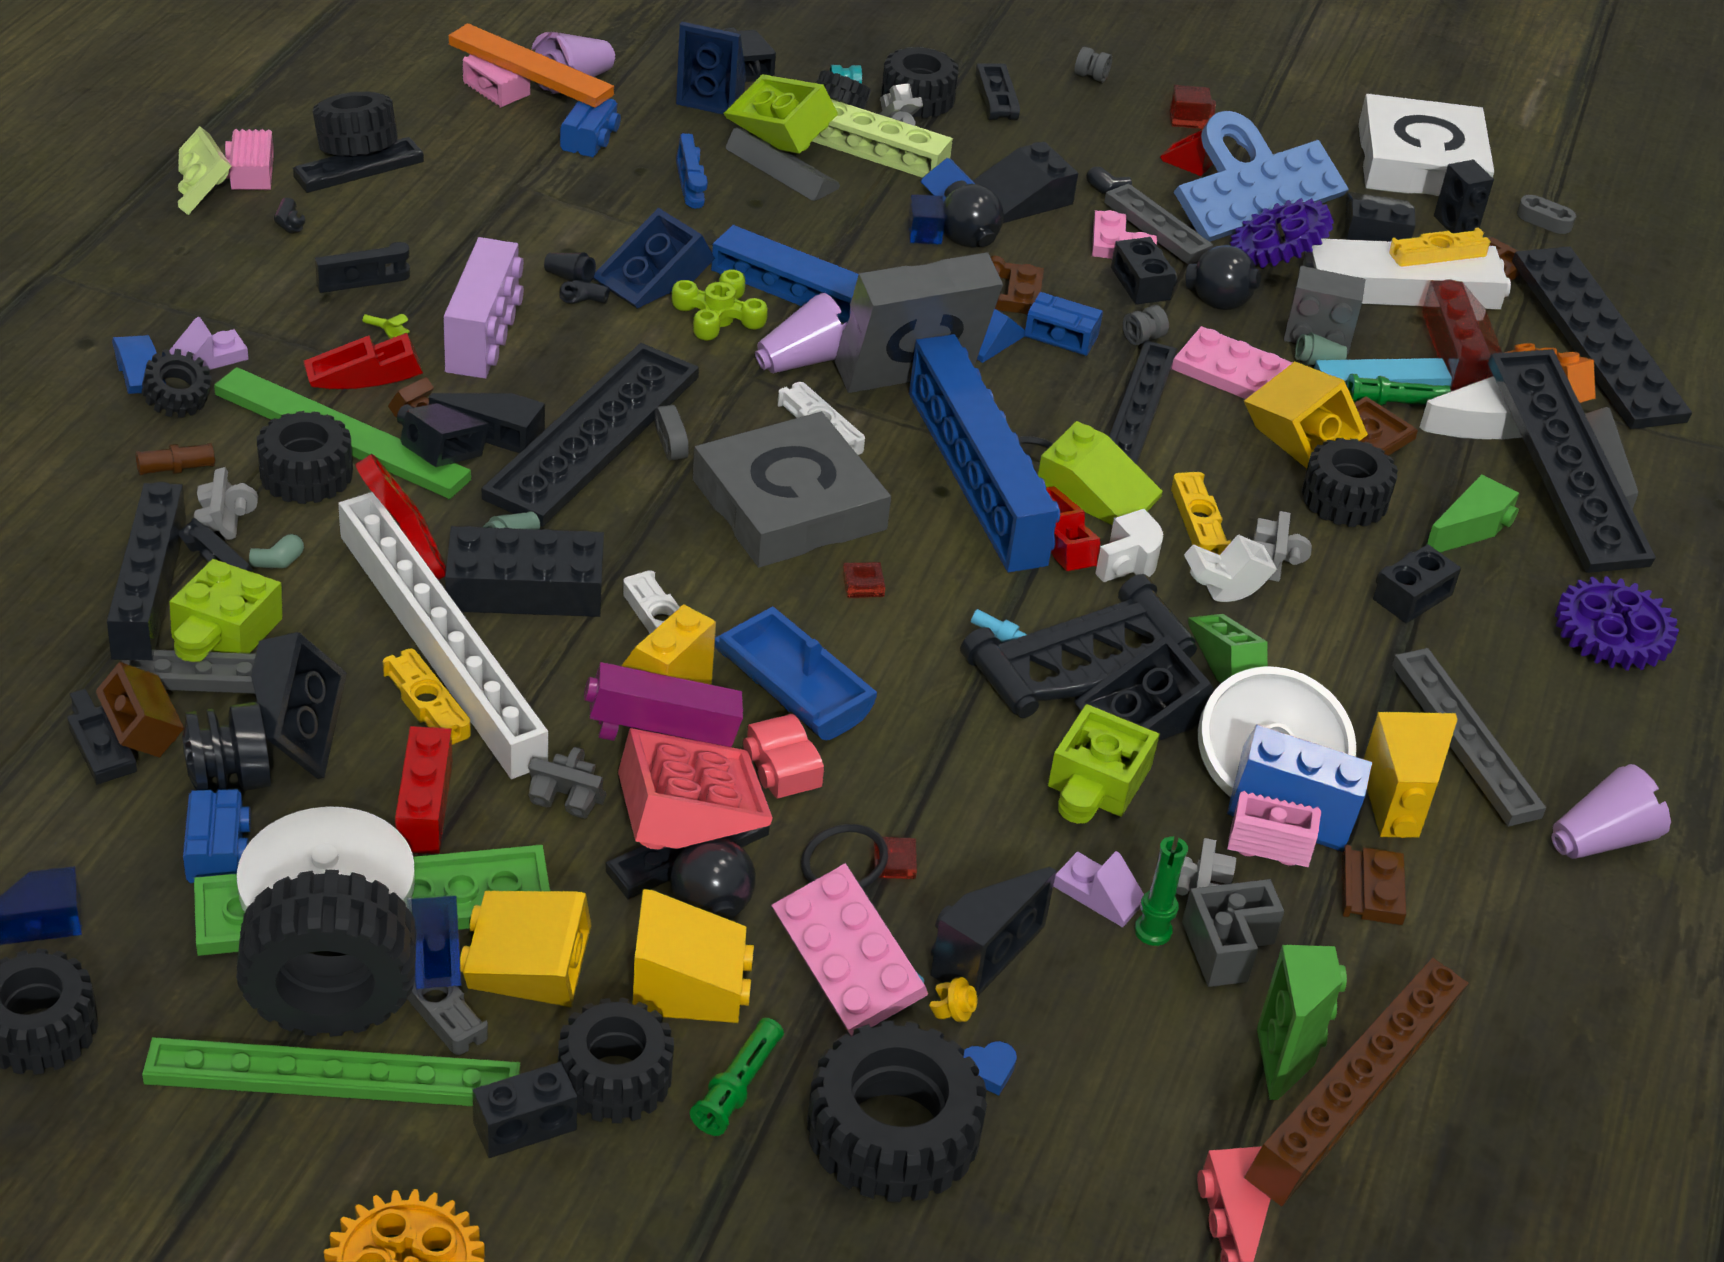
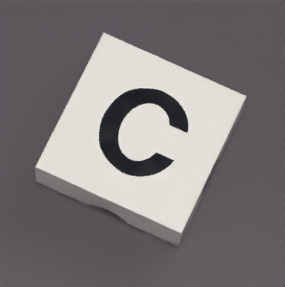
M1366 94L1359 120L1360 142L1365 154L1363 163L1365 188L1439 196L1448 164L1472 159L1493 177L1494 167L1483 107Z

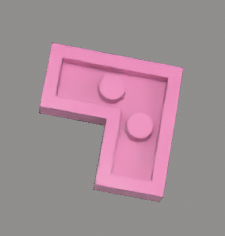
M1095 210L1092 256L1112 259L1115 241L1151 237L1157 245V236L1149 235L1144 232H1126V214L1111 210Z

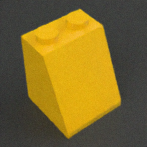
M1295 361L1244 400L1255 427L1305 468L1308 467L1311 452L1314 451L1317 445H1323L1324 441H1335L1336 438H1344L1345 440L1352 438L1360 441L1368 435L1345 381Z
M683 604L633 649L622 664V667L712 685L716 621Z
M1378 712L1364 760L1372 762L1367 791L1380 837H1420L1458 720L1456 713Z
M643 889L634 961L633 1005L642 1002L648 1005V1012L656 1010L662 1017L738 1023L740 1005L749 1006L751 979L742 978L743 971H752L754 945L745 944L747 927L656 891Z
M485 891L481 906L475 905L471 914L470 931H474L471 945L463 947L459 960V972H463L468 989L572 1007L591 929L586 893L569 891Z

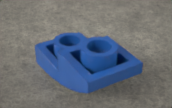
M149 335L113 337L112 343L118 369L123 371L128 394L142 393V382L148 360L152 361V356L157 353Z

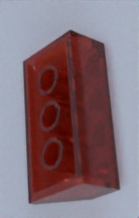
M1452 279L1444 281L1431 280L1422 313L1438 358H1443L1452 377L1450 390L1455 391L1492 377L1493 374L1487 362L1491 354L1502 353L1486 309L1462 281Z

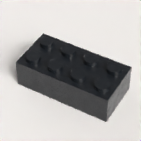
M451 526L445 576L446 592L461 612L601 617L604 532Z

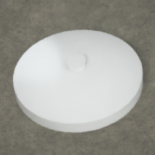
M1256 667L1234 674L1216 688L1206 703L1199 720L1198 743L1205 767L1217 785L1230 797L1243 745L1256 724L1356 757V739L1353 726L1340 702L1329 690L1314 679L1286 668Z
M318 807L298 811L266 826L246 846L237 869L239 900L245 913L247 907L254 902L255 897L267 887L273 889V884L287 876L292 880L297 878L300 872L312 870L314 874H325L327 869L339 870V874L349 876L351 872L364 875L366 881L371 883L377 880L389 888V894L395 892L406 903L407 907L415 884L414 859L411 849L405 838L396 828L368 812L345 807Z

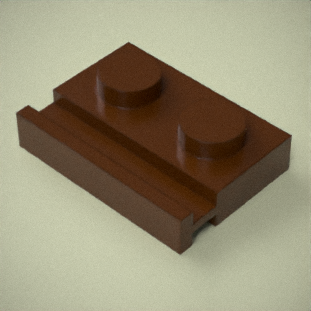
M1345 845L1342 853V905L1344 917H1349L1350 913L1361 915V919L1403 925L1406 917L1404 853L1364 847L1362 851L1351 850V845Z

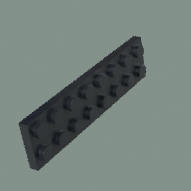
M1570 246L1515 252L1512 263L1575 352L1579 353V357L1594 360L1595 380L1630 429L1688 423L1692 411Z
M643 343L638 344L481 488L482 500L513 514L534 512L539 518L540 526H545L655 420L656 407L671 405L699 378V367Z
M1554 350L1491 354L1487 362L1585 572L1592 573L1651 567L1656 557Z

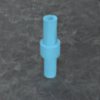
M979 609L975 611L971 619V623L981 628H990L1001 643L1027 635L1019 630L1020 626L1008 620L1002 622Z

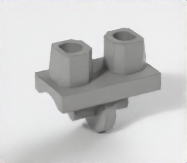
M910 84L892 86L889 89L890 93L880 97L883 111L879 115L915 126V120L912 115L923 107L921 97H912Z
M226 467L214 471L213 482L198 486L197 496L203 508L195 510L194 518L203 526H207L211 531H220L226 541L236 538L238 515L241 516L252 512L257 507L258 495L253 488L245 483L232 486L227 479L228 471Z
M1280 511L1277 521L1261 518L1257 520L1253 541L1265 546L1277 568L1268 580L1279 582L1283 560L1290 562L1292 565H1297L1305 562L1311 556L1312 545L1307 538L1300 534L1288 536L1291 514L1288 512Z
M1204 838L1201 859L1198 860V864L1193 863L1191 858L1185 857L1176 893L1186 895L1190 888L1219 885L1210 883V881L1231 884L1235 871L1236 857L1215 853L1217 840Z

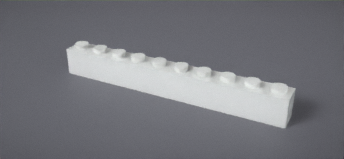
M373 492L338 502L342 540L456 702L470 718V722L508 776L513 779L529 773L528 767L532 757L548 761V730L384 505Z

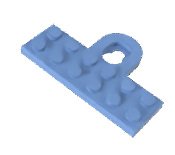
M1222 111L1214 114L1209 119L1201 135L1203 147L1218 173L1179 185L1174 194L1198 234L1210 242L1236 233V228L1243 227V221L1252 220V214H1262L1263 208L1270 210L1273 209L1276 203L1282 206L1287 200H1290L1292 204L1300 198L1303 199V202L1312 198L1314 203L1319 200L1324 203L1344 196L1349 188L1319 140L1272 154L1260 132L1248 118L1236 112ZM1230 136L1235 139L1237 144L1244 147L1250 155V162L1244 163L1235 159L1223 142V137Z

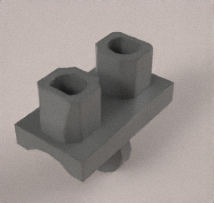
M573 747L568 757L556 754L553 763L532 757L528 767L532 778L528 795L531 803L546 808L551 807L556 793L560 792L569 795L565 803L566 812L586 819L595 803L603 805L607 793L603 790V777L594 775L596 765L584 761L585 752L582 748Z

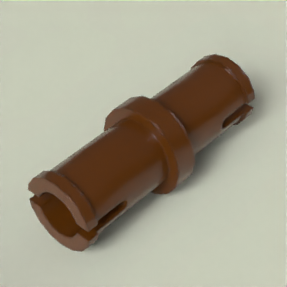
M212 443L186 447L171 444L169 449L136 451L135 454L139 475L172 471L173 474L182 473V469L212 467L215 464Z

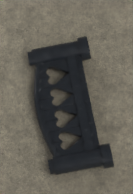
M1138 574L1127 580L1120 588L1118 599L1121 603L1002 644L990 628H979L971 632L963 640L960 652L970 665L977 666L1013 714L1019 715L1020 718H1027L1037 711L1039 707L1038 701L1064 699L1085 694L1167 634L1172 637L1189 658L1196 653L1197 646L1193 636L1157 595V586L1146 574ZM1125 628L1150 638L1152 643H1142L1139 648L1128 647L1125 644ZM1093 639L1119 649L1121 654H1110L1108 659L1097 658L1093 653ZM1062 650L1087 660L1090 665H1079L1074 671L1066 670L1062 666ZM1030 661L1055 671L1058 676L1046 677V680L1043 682L1033 681L1029 676Z

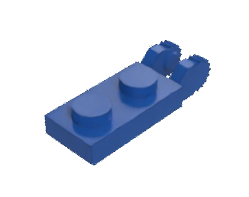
M682 133L680 134L676 157L682 193L686 205L699 209L704 206L705 198L703 191L707 190V176L704 175L703 165H699L700 148L695 147L693 134Z

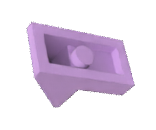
M200 317L194 319L169 350L171 355H174L175 349H181V355L186 356L188 351L194 353L193 360L195 361L200 357L204 360L203 367L208 365L210 370L248 360V349L235 329L220 331L211 335Z
M1117 851L1102 866L1083 854L1076 852L1057 872L1053 886L1121 927H1124L1140 909V902L1144 895L1121 854Z

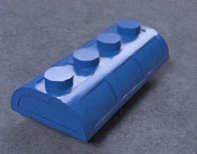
M773 606L715 638V648L723 656L738 666L750 679L765 689L783 707L812 729L822 740H831L856 726L867 716L875 703L877 692L824 649L817 640L812 639Z

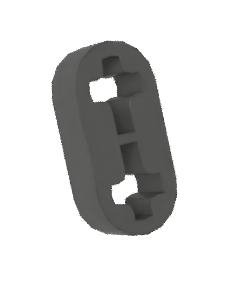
M1536 195L1523 196L1517 210V215L1522 220L1558 234L1571 232L1576 218L1573 210Z
M675 405L656 407V430L667 459L669 461L686 459L689 453L687 434Z

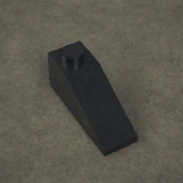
M432 393L428 397L429 405L443 403L488 422L489 426L485 443L513 452H522L545 431V403L513 393Z

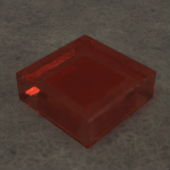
M880 562L844 563L843 577L847 598L884 597L885 583Z
M882 837L888 847V861L886 868L878 878L916 879V838ZM874 842L873 861L875 869L880 858V851Z

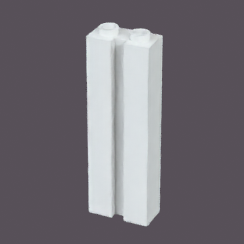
M1321 239L1323 244L1313 245V251L1305 253L1303 262L1305 267L1366 279L1362 304L1501 309L1504 297L1509 296L1511 288L1510 279L1506 278L1504 272V261L1499 258L1496 246H1489L1487 256L1401 267L1389 254L1391 242Z

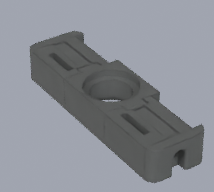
M416 939L414 986L407 1000L454 1055H462L469 1051L470 1043L474 1042L476 1045H480L488 1039L487 1020L482 1022L464 1001V993L440 966L435 968L418 948V940ZM431 990H440L447 994L446 998L439 1002H430L423 998L424 994Z

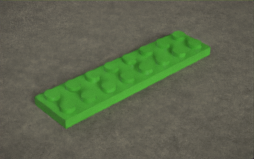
M543 845L413 857L415 884L407 908L412 912L415 919L417 934L469 929L473 908L475 905L481 906L485 891H550ZM237 874L195 877L197 955L238 952L244 911L239 900Z

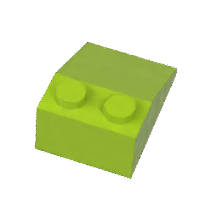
M762 74L724 112V115L727 119L777 149L800 154L810 146V143L820 132L828 128L829 123L838 115V112L823 84Z
M1078 421L1041 455L1038 476L1043 478L1046 488L1055 486L1086 513L1108 524L1113 525L1114 518L1141 509H1145L1148 512L1162 497L1163 491L1108 435Z

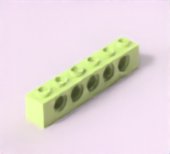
M831 99L838 115L829 123L828 128L820 132L812 141L923 178L946 158H950L953 138Z

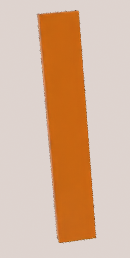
M467 23L448 35L449 45L594 108L614 95V85Z

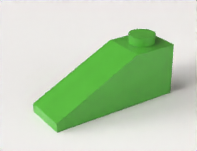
M1481 474L1433 524L1427 544L1438 552H1444L1495 537L1504 526L1510 527L1519 511L1515 507L1519 492Z
M1224 614L1188 618V625L1216 680L1220 683L1241 671L1256 667H1267V641Z

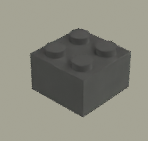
M1301 266L1287 320L1284 341L1297 344L1300 335H1308L1312 332L1346 346L1348 354L1363 301L1366 279Z

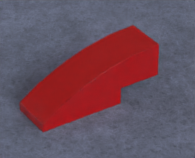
M407 333L376 345L373 344L368 335L304 360L311 387L357 389L373 387L423 374L417 352Z
M1055 486L1047 487L1046 490L1051 499L1058 503L1060 509V520L1056 523L1054 532L1055 548L1051 550V554L1066 571L1097 566L1100 553V538L1085 526V511Z

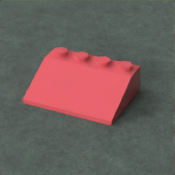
M633 728L629 729L618 775L636 842H640L643 846L650 849L658 850L664 847L678 849L771 825L773 817L747 750Z

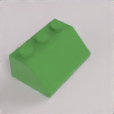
M1282 945L1257 1026L1270 1100H1279L1315 1065L1320 1048L1327 1045V1027L1329 1021L1336 1018L1337 997L1339 992L1345 991L1347 982L1346 968L1344 965H1339L1335 946Z

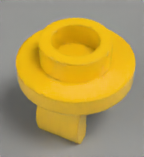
M954 978L951 983L945 982L936 985L935 989L941 1001H932L929 1005L938 1019L953 1017L957 1022H965L969 1020L972 1012L976 1010L977 994L974 987L969 986L965 978Z

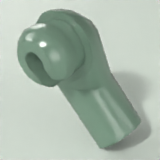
M289 534L280 539L270 549L251 548L249 554L250 567L287 568L302 554L304 543L299 536Z

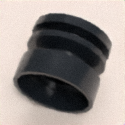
M258 702L229 706L228 725L220 726L214 709H206L208 728L199 729L196 711L185 712L186 721L182 736L187 774L196 791L209 790L207 778L216 777L218 790H227L228 775L235 773L242 791L271 787L268 752Z

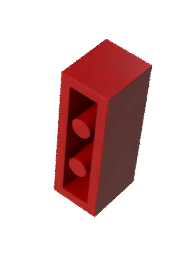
M410 726L395 823L396 829L405 838L412 853L440 854L453 763L452 728Z

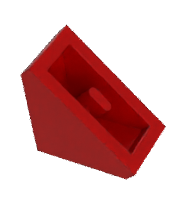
M1202 130L1173 143L1160 156L1163 162L1202 176L1213 165L1202 144Z

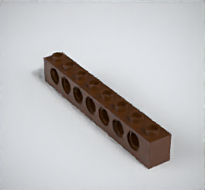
M1432 957L1268 1138L1244 1178L1282 1207L1449 1016L1469 983Z

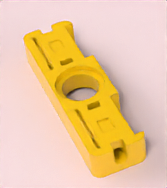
M1475 228L1474 231L1451 233L1450 231L1421 234L1417 238L1400 240L1394 237L1392 238L1389 254L1401 267L1487 256L1490 240L1487 237L1483 238L1484 233L1479 228Z
M1201 472L1174 474L1171 491L1192 545L1194 544L1220 555L1231 543V540L1227 541L1221 527L1222 517L1214 497L1208 495L1203 482L1205 475ZM1193 513H1203L1209 517H1199L1194 515Z
M406 649L401 651L400 657L396 658L394 655L383 659L384 677L389 676L401 691V699L420 723L425 722L428 727L452 728V745L471 736L470 718L416 650ZM427 693L435 695L436 699L426 702L418 700L417 697Z

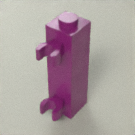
M600 662L595 678L588 677L584 691V701L590 702L589 719L598 720L599 724H601L598 738L611 741L615 740L619 725L732 747L743 719L742 691Z

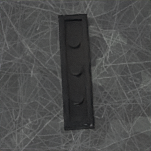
M410 137L396 140L394 144L374 153L358 156L337 155L293 167V177L306 193L422 163L424 162V154Z
M770 826L724 838L744 847L768 836ZM641 846L606 862V873L624 896L630 899L643 893V889L650 890L670 881L674 861L685 847L678 849L664 847L657 850Z

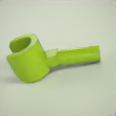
M366 314L363 316L364 323L381 327L390 339L410 332V330L402 326L403 323L408 321L404 314H399L389 320Z

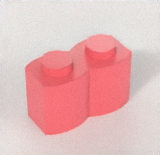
M794 714L748 724L747 738L743 739V748L748 751L751 761H754L758 767L762 786L765 789L769 788L774 797L778 799L822 787L824 773L822 759L813 743L808 740L801 722Z

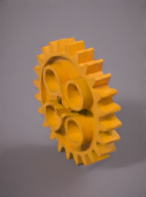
M418 1189L412 1191L409 1200H402L399 1192L394 1190L391 1202L386 1204L378 1195L373 1196L374 1208L371 1210L357 1204L355 1206L356 1221L342 1217L340 1219L341 1232H331V1248L324 1249L325 1262H485L484 1242L480 1241L478 1225L470 1226L469 1213L465 1211L455 1215V1201L453 1200L439 1207L437 1193L430 1195L426 1202L419 1201ZM392 1234H393V1235H398L397 1237H392V1238L386 1237V1236L392 1235ZM436 1248L444 1249V1250L438 1251V1252L430 1251V1250L436 1249Z

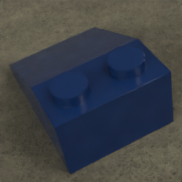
M681 22L679 29L676 104L724 115V112L745 92L746 71L741 34Z
M657 208L595 272L593 280L602 286L609 287L611 292L635 308H640L671 293L673 285L677 281L690 280L693 282L710 265L715 257L702 234L660 208Z

